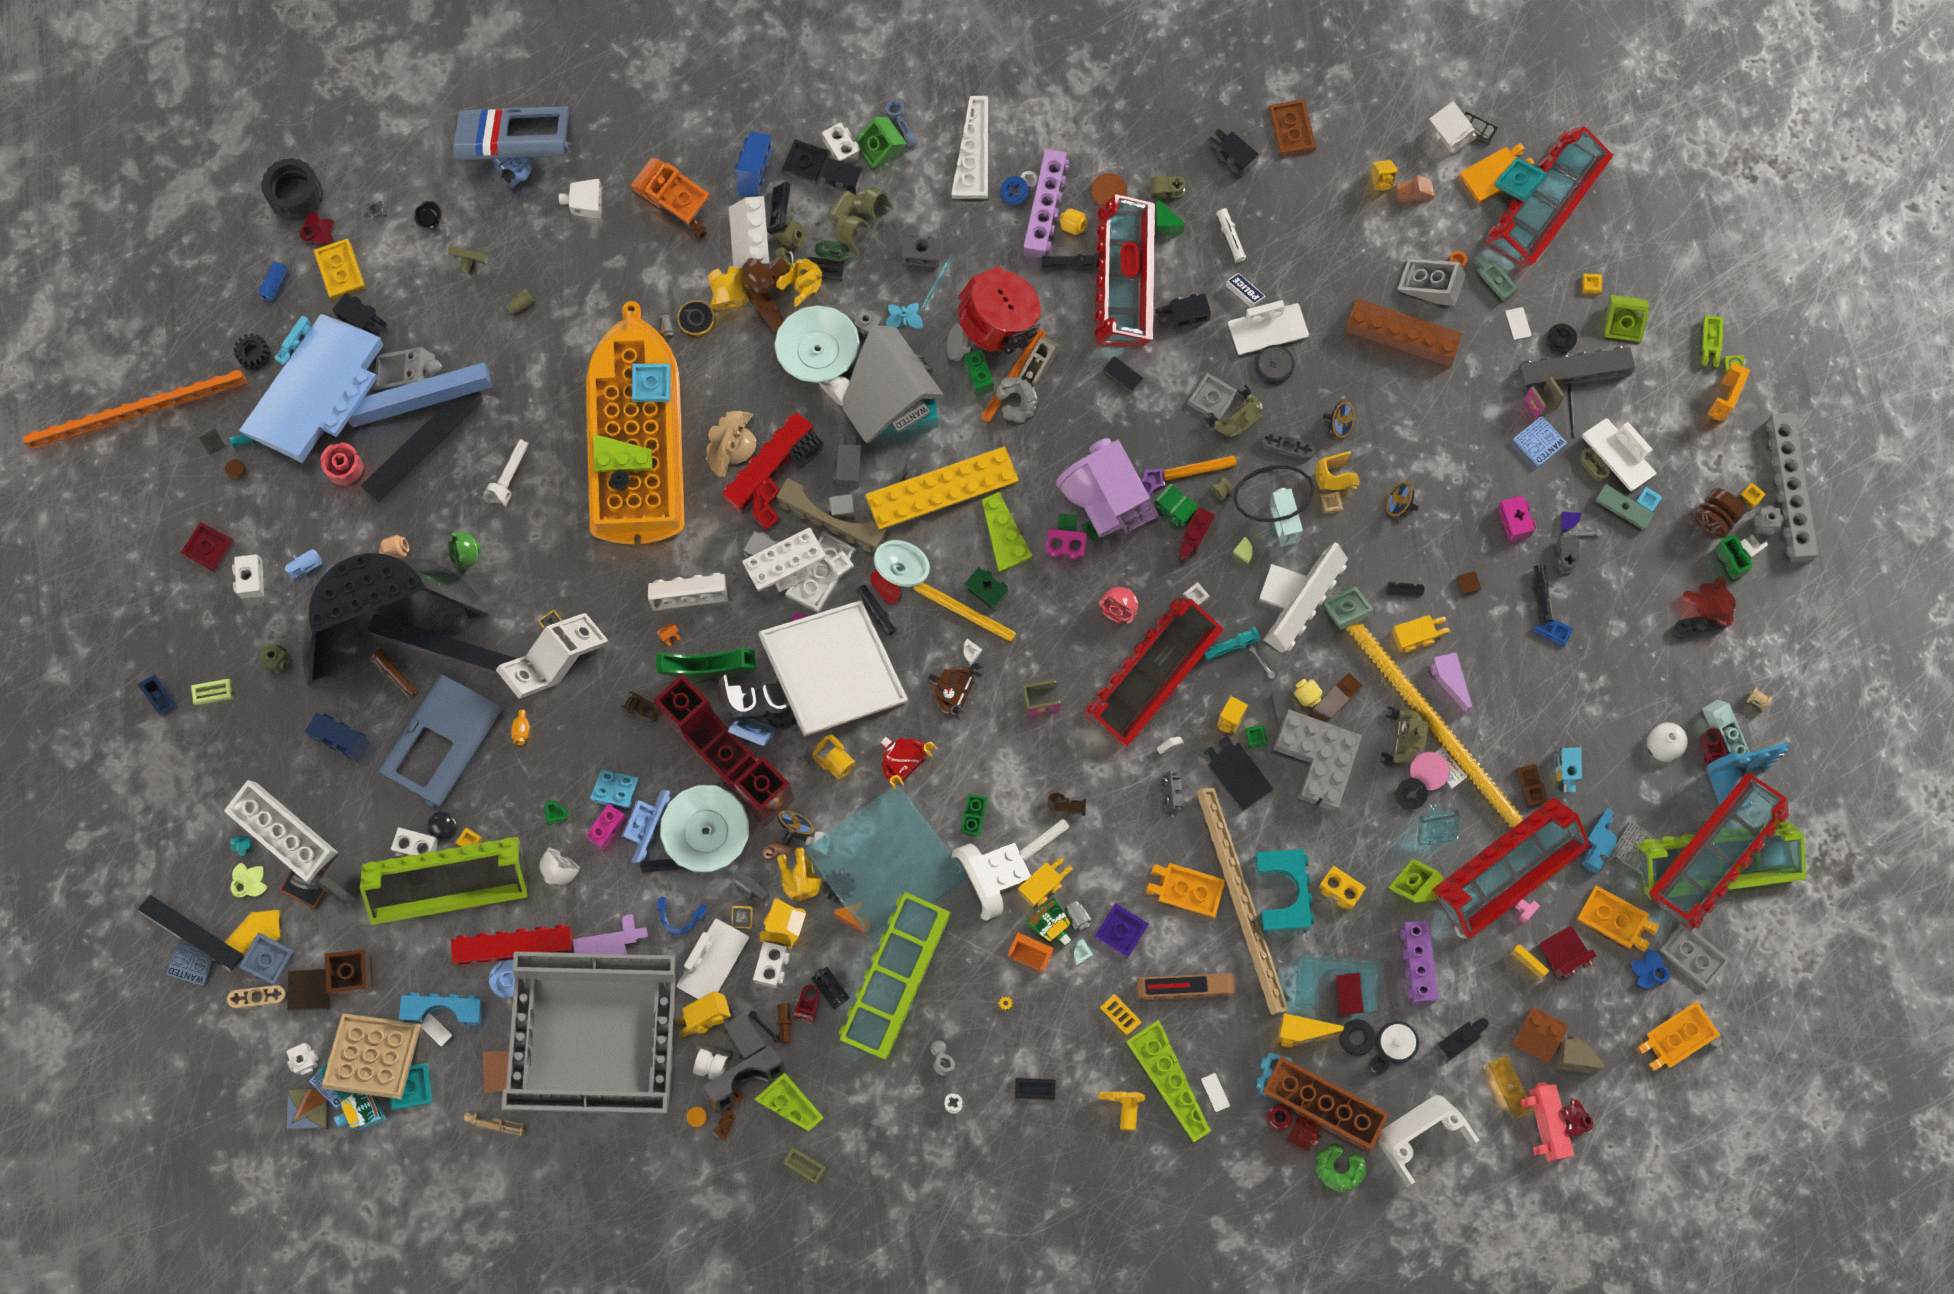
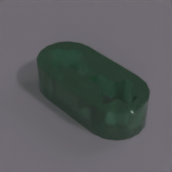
M823 240L815 246V252L821 258L843 261L850 255V249L844 243ZM822 246H824L825 249L829 250L825 252L824 249H822ZM841 249V252H843L844 255L841 256L840 252L835 251Z

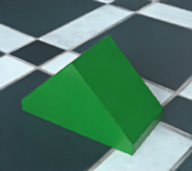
M1158 200L1155 209L1156 234H1182L1185 230V223Z

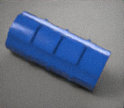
M276 261L272 262L257 292L260 298L269 302L273 300L279 286H281L282 280L285 278L284 276L288 270L287 267Z

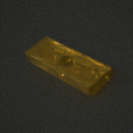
M1503 1056L1488 1063L1513 1118L1516 1119L1532 1112L1531 1106L1522 1108L1521 1099H1526L1527 1096L1508 1056ZM1508 1084H1512L1514 1089L1510 1090Z

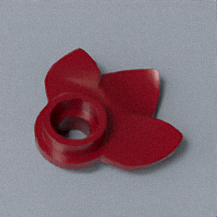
M317 212L308 215L305 219V225L300 230L301 239L308 243L314 241L319 245L330 243L333 241V237L329 233L333 230L334 220L319 219Z
M1571 1098L1570 1105L1560 1109V1112L1570 1122L1566 1127L1565 1133L1572 1137H1579L1583 1132L1592 1130L1593 1119L1585 1111L1580 1101Z

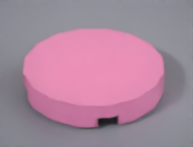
M1435 752L1421 753L1413 760L1410 768L1411 778L1422 781L1427 790L1430 791L1445 785L1450 772L1448 762L1443 756Z

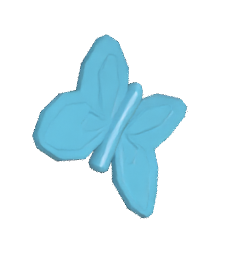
M913 303L907 308L905 306L900 308L893 304L888 305L890 316L887 318L886 326L897 328L901 322L903 326H906L907 321L915 329L923 327V321L917 314L919 310L918 303Z

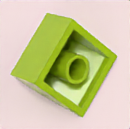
M1610 295L1604 337L1642 342L1650 309L1648 300Z

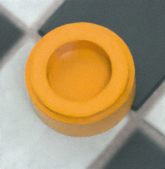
M693 1107L687 1112L686 1118L692 1127L699 1128L706 1123L707 1113L701 1107Z

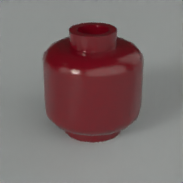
M1277 1104L1267 1111L1265 1120L1270 1129L1281 1132L1291 1125L1293 1116L1287 1106Z

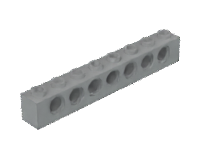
M1795 412L1772 414L1766 421V430L1770 434L1769 448L1773 452L1772 466L1775 467L1776 471L1774 480L1775 484L1778 485L1777 498L1782 507L1780 515H1783L1785 526L1783 535L1785 539L1787 538L1788 544L1786 553L1788 557L1790 556L1791 563L1814 561L1818 556V549ZM1779 432H1783L1786 437L1781 436ZM1781 449H1785L1788 454H1784ZM1784 467L1790 468L1791 472H1787ZM1787 484L1792 485L1794 490L1789 489ZM1790 502L1795 503L1797 508L1792 507ZM1793 520H1797L1800 526L1795 525ZM1796 538H1800L1803 544L1798 543Z

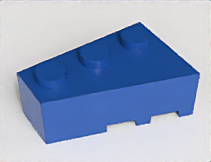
M750 131L748 138L744 139V150L740 151L739 164L736 163L734 174L737 175V195L744 197L760 196L759 183L763 184L764 177H762L764 168H767L772 148L771 135Z

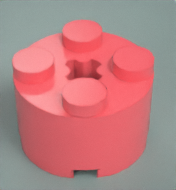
M347 443L332 444L321 455V466L324 473L331 482L337 485L350 486L362 474L364 467L362 460L356 450Z

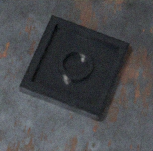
M795 139L783 165L782 173L816 184L828 157L829 150Z

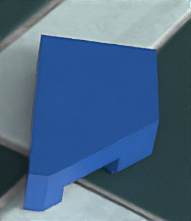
M1555 620L1547 624L1535 626L1532 631L1565 647L1574 628Z

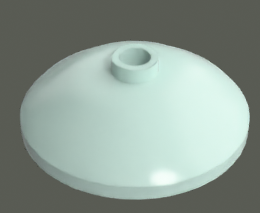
M900 540L887 541L877 548L874 555V564L877 571L883 578L895 585L904 587L916 586L924 582L929 574L930 566L927 557L919 548L908 542Z

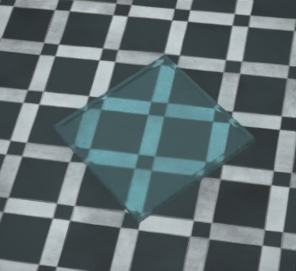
M897 784L895 785L897 790H894L893 787L804 849L805 855L874 945L879 942L884 931L887 932L890 926L887 922L891 913L895 914L898 908L895 904L900 894L903 895L904 892H907L929 903H933L968 877L956 859H952V854ZM910 900L904 914H901L895 929L918 914L926 906Z

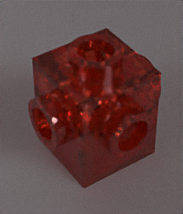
M1299 1115L1287 1140L1299 1148L1309 1151L1312 1144L1316 1146L1321 1137L1318 1134L1321 1126L1313 1120Z

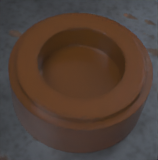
M237 459L229 461L225 466L227 475L232 479L243 477L246 471L244 464Z

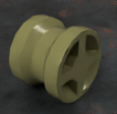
M1221 477L1217 484H1212L1210 487L1214 495L1221 501L1226 498L1227 494L1234 492L1232 484L1225 477Z

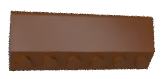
M1356 298L1345 332L1450 367L1454 361L1463 334Z

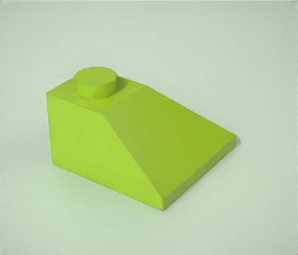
M1412 859L1388 888L1415 903L1437 900L1432 889L1445 879L1439 871Z

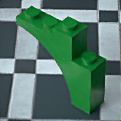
M744 648L704 655L655 654L658 674L679 677L683 674L691 683L708 678L720 680L723 675H726L727 679L756 669L755 651Z

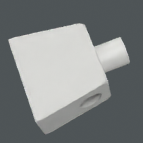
M592 179L571 183L569 193L559 194V204H569L571 214L601 218L602 186L600 180Z

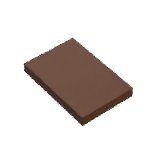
M1305 99L1269 105L1280 156L1316 150Z

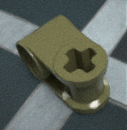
M1155 176L1150 180L1152 199H1180L1185 195V180L1180 176Z

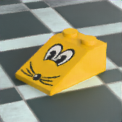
M1284 1013L1280 1020L1276 1043H1280V1046L1283 1048L1292 1049V1046L1297 1047L1337 1037L1343 1031L1344 1026Z

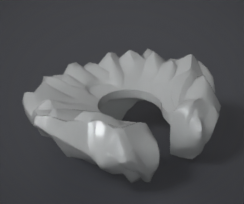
M1006 377L997 386V399L1003 400L1010 393H1017L1021 397V404L1018 407L1003 406L1001 410L1003 417L1009 421L1013 420L1016 423H1024L1026 419L1034 415V411L1037 409L1038 397L1036 396L1035 388L1027 380H1022L1020 377Z

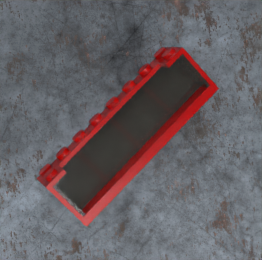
M1178 598L1171 602L1167 613L1162 614L1158 618L1157 625L1147 631L1143 642L1138 643L1134 647L1133 654L1123 660L1119 671L1114 672L1110 676V682L1100 688L1095 700L1090 701L1085 707L1086 711L1082 715L1121 746L1128 747L1224 630L1192 599Z

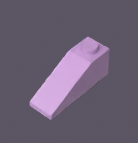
M1457 652L1434 657L1430 664L1431 674L1435 675L1436 681L1465 712H1469L1472 708V703Z

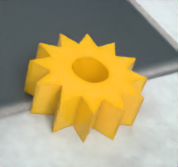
M1006 996L1005 998L1002 997V999H999V1008L1004 1009L1006 1012V1010L1012 1008L1011 1005L1014 1004L1012 1003L1013 999H1010V996L1008 998Z

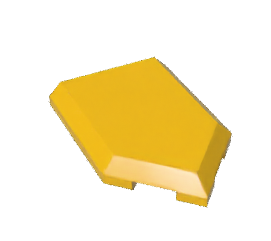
M280 910L251 912L226 939L225 943L242 953L245 957L258 932L277 942L280 938Z

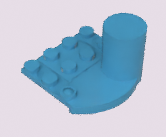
M1788 742L1741 755L1734 752L1710 763L1706 770L1719 806L1743 778L1741 771H1743V774H1746L1747 772L1754 771V768L1761 766L1762 769L1773 766V763L1779 761L1778 758L1783 757L1784 753L1789 752ZM1748 796L1736 812L1753 805L1750 796Z

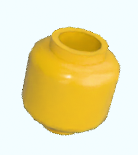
M1067 209L1059 218L1061 229L1073 235L1084 232L1088 223L1085 214L1075 209Z

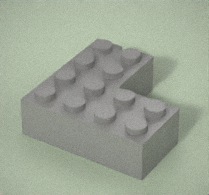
M1288 709L1284 714L1273 750L1309 762L1298 799L1315 804L1321 798L1322 800L1318 806L1335 812L1340 806L1362 735Z

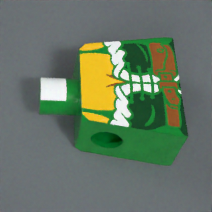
M1054 897L1025 921L1026 927L1049 945L1058 940L1063 947H1066L1073 940L1066 933L1071 927V923Z

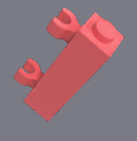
M1547 1082L1535 1084L1536 1088L1529 1090L1530 1097L1521 1099L1522 1108L1533 1106L1542 1145L1533 1148L1534 1155L1545 1154L1547 1162L1573 1157L1574 1152L1570 1136L1565 1133L1567 1127L1565 1117L1560 1112L1562 1105L1556 1084L1548 1085Z

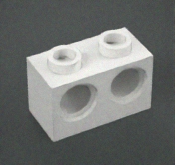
M841 122L822 132L823 142L835 160L848 164L859 160L860 148L856 141L853 142L850 137L852 136L847 127L844 128ZM836 136L842 137L840 139H834ZM846 150L851 151L848 154L843 153Z
M398 827L391 850L398 858L420 854V848L423 846H428L427 852H435L439 841L436 837ZM404 841H409V846L401 849V844Z
M763 941L753 978L755 983L778 989V985L783 983L785 972H782L784 964L787 965L790 958V953H787V947ZM777 951L780 953L778 960L770 959L772 952ZM767 971H774V978L770 980L765 978Z

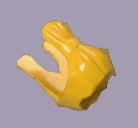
M798 259L791 265L785 275L779 277L776 287L783 291L787 285L791 284L795 290L799 291L801 294L794 300V306L797 307L811 294H816L822 284V271L817 264L809 259ZM802 269L808 271L804 275L801 274Z
M796 848L794 851L797 864L793 871L788 868L786 855H779L777 861L781 870L783 891L791 899L803 901L819 893L822 879L814 874L813 858L808 854L804 856L803 848Z

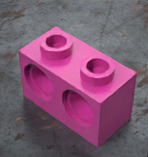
M1049 528L1046 552H1050V556L1061 557L1062 553L1069 554V558L1080 559V556H1084L1087 532ZM1060 538L1062 546L1054 548L1051 544L1052 539ZM1079 540L1081 548L1073 550L1070 547L1071 541Z

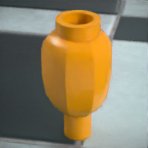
M518 710V717L512 723L511 738L516 745H524L529 737V722L525 718V710Z

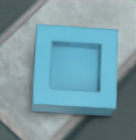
M1646 487L1636 502L1653 512L1662 496Z

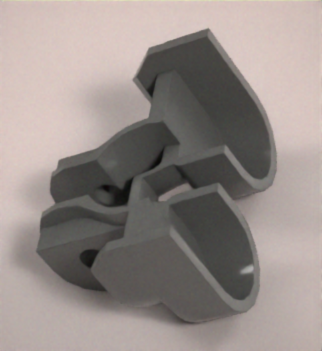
M723 675L718 682L720 702L729 711L733 719L762 717L766 711L777 714L783 712L790 705L778 679L776 683L763 684L761 688L755 691L754 688H751L745 694H742L741 686H728L726 675Z

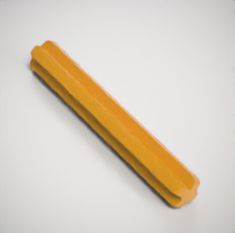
M1228 456L1163 471L1164 479L1169 481L1235 467L1237 460L1235 456Z

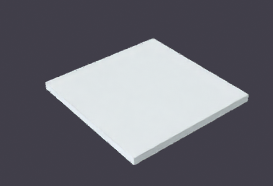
M862 600L760 631L758 634L804 736L905 704L908 701Z

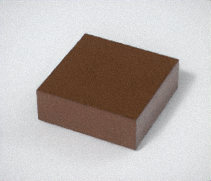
M1476 571L1456 577L1462 595L1481 590Z

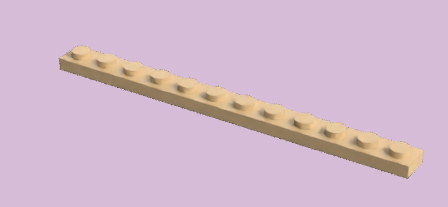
M1200 789L1196 791L1199 803L1202 807L1229 893L1233 899L1236 913L1242 926V932L1245 935L1248 950L1251 953L1254 967L1267 1001V1006L1271 1015L1287 1012L1289 1009L1215 789Z

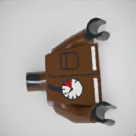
M974 663L971 666L952 667L949 670L944 669L941 677L930 673L926 684L935 687L933 692L935 703L943 713L954 716L957 720L960 719L957 714L965 712L962 708L975 682V677L972 675L981 677L982 674L977 671L980 668L983 669V666Z

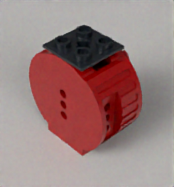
M1001 266L973 276L958 296L961 301L958 307V320L961 328L968 338L979 347L991 352L1000 351L998 356L1003 354L1009 355L1017 348L1023 349L1028 346L1029 340L1037 334L1036 331L1041 326V324L1035 325L1041 314V305L1037 293L1025 279L1013 272L1003 271Z

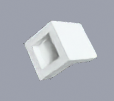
M1753 535L1741 541L1743 551L1751 560L1768 546L1767 542L1761 545Z

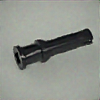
M1079 253L1077 256H1042V268L1077 267L1079 270H1082V268H1094V270H1097V253H1094V255H1082Z

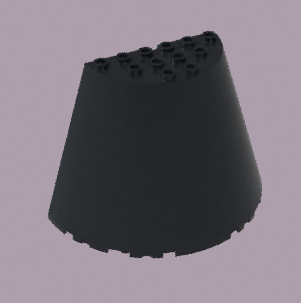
M364 553L349 557L333 566L324 574L311 597L302 649V662L307 685L310 686L327 679L322 655L325 630L328 627L364 614V609L367 606H373L377 609L424 590L462 606L470 622L488 616L487 610L477 593L466 581L451 570L438 564L381 553Z

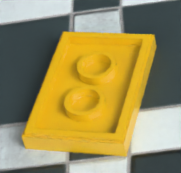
M348 238L313 250L330 300L339 298L345 293L350 294L366 288Z

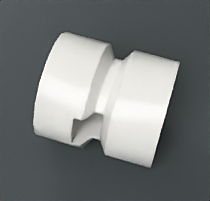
M700 1049L695 1060L693 1074L699 1076L708 1074L709 1079H715L725 1072L728 1057L716 1054L713 1057L712 1052Z

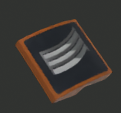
M321 868L309 883L291 869L279 891L314 909L324 893V890L320 888L321 883L318 880L326 870Z

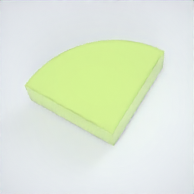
M1244 537L1233 553L1248 564L1251 561L1253 549L1250 541Z

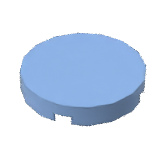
M513 960L500 961L492 968L489 974L491 990L502 999L513 998L515 982L512 971Z

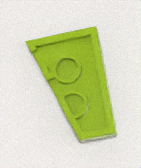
M593 434L595 473L653 470L651 449Z
M785 1073L754 1099L808 1132L824 1119Z

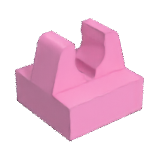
M1521 899L1515 906L1522 914L1518 919L1525 924L1540 905L1535 901L1528 904Z

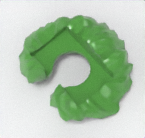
M1333 1143L1320 1151L1316 1156L1317 1165L1315 1172L1318 1173V1178L1325 1183L1326 1187H1330L1332 1190L1345 1192L1346 1190L1351 1191L1352 1188L1356 1189L1359 1183L1366 1177L1365 1161L1361 1154L1354 1151L1349 1156V1170L1343 1174L1338 1173L1334 1169V1162L1344 1153V1147Z

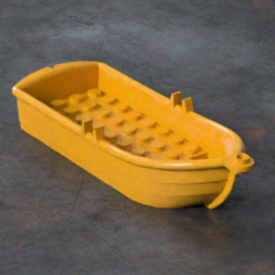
M629 301L622 308V320L614 325L599 341L587 370L586 412L590 532L596 538L614 543L635 544V537L640 536L641 544H646L677 535L683 531L685 526L680 380L677 363L669 345L657 330L641 319L640 305L637 302ZM632 364H671L670 402H632ZM593 434L651 449L653 470L624 471L630 480L628 488L623 491L613 489L610 477L614 472L595 473Z

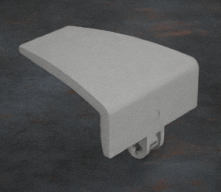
M876 325L870 329L862 347L842 409L863 440L869 443L920 399L941 398L943 393L930 376L933 369L927 365L925 357L913 352L898 329L891 326Z

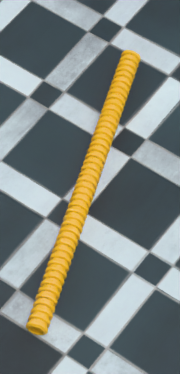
M1358 622L1347 627L1346 631L1351 632L1350 636H1354V640L1358 641L1357 644L1361 645V649L1366 651L1365 654L1370 655L1369 658L1373 659V663L1377 664L1376 667L1380 668V672L1385 674L1384 677L1389 678L1388 681L1392 682V686L1396 687L1397 692H1400L1399 695L1404 697L1403 700H1407V704L1412 706L1411 709L1418 712L1423 721L1428 722V729H1431L1430 732L1435 734L1434 737L1439 739V743L1442 742V747L1447 748L1446 751L1450 752V756L1454 757L1453 760L1458 762L1457 765L1462 767V771H1466L1465 774L1470 776L1469 779L1474 781L1473 784L1478 786L1477 789L1481 790V794H1485V799L1490 800L1489 804H1493V808L1497 809L1496 812L1500 813V817L1505 819L1504 822L1509 823V828H1513L1523 821V816H1520L1519 811L1515 810L1516 807L1511 806L1512 802L1507 801V796H1503L1504 793L1499 791L1500 788L1495 786L1496 783H1492V778L1487 777V772L1484 773V769L1479 767L1480 764L1475 762L1476 759H1472V754H1468V749H1464V745L1460 744L1461 741L1457 740V736L1452 734L1453 731L1448 730L1449 727L1445 726V722L1440 720L1441 717L1437 716L1436 711H1433L1434 708L1429 707V702H1425L1426 699L1421 697L1422 694L1417 692V688L1414 689V684L1409 683L1410 680L1406 679V675L1402 674L1403 671L1398 669V665L1395 666V661L1390 660L1391 657L1387 656V652L1383 651L1384 648L1379 646L1380 643L1375 642L1376 639L1371 637L1372 634L1368 633L1367 628H1364L1365 625Z

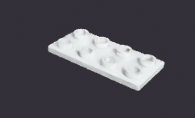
M1283 300L1247 309L1245 317L1228 321L1238 355L1259 351L1270 345H1282L1309 337L1299 304L1284 306Z
M1606 418L1582 435L1583 439L1630 491L1635 490L1656 475L1653 468L1645 461V458L1653 449L1629 422L1625 423L1618 430Z
M807 528L743 560V565L758 591L775 584L778 592H781L813 576L810 566L825 559L826 555L811 528Z
M715 919L708 932L702 933L684 965L686 970L679 980L677 988L696 999H700L712 991L719 992L748 942L749 936Z

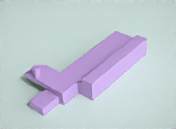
M633 914L625 915L622 918L623 931L573 939L574 952L627 954L626 944L637 943V939L648 938L647 927L635 929Z

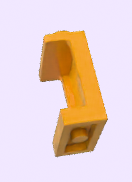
M1736 363L1731 364L1721 383L1731 387L1726 400L1717 398L1709 409L1708 415L1717 421L1722 420L1725 422L1735 407L1750 369Z

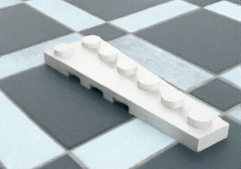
M970 96L952 189V199H988V96Z

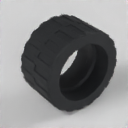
M294 158L281 159L273 163L272 166H269L263 175L261 182L262 192L272 210L279 217L287 220L305 219L319 208L323 199V190L314 170L308 163ZM292 179L308 181L306 190L299 197L292 200L277 198L278 191L285 182Z

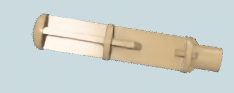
M466 1113L464 1116V1121L471 1122L475 1126L520 1136L524 1135L526 1130L525 1124L493 1118L491 1121L481 1119L478 1113L474 1115ZM505 1122L521 1125V1127L505 1124ZM507 1128L515 1131H520V1133L505 1131L503 1129Z

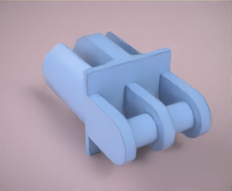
M311 549L299 557L294 555L295 560L286 565L285 571L291 578H297L302 574L308 577L307 573L320 566L322 559L315 550Z

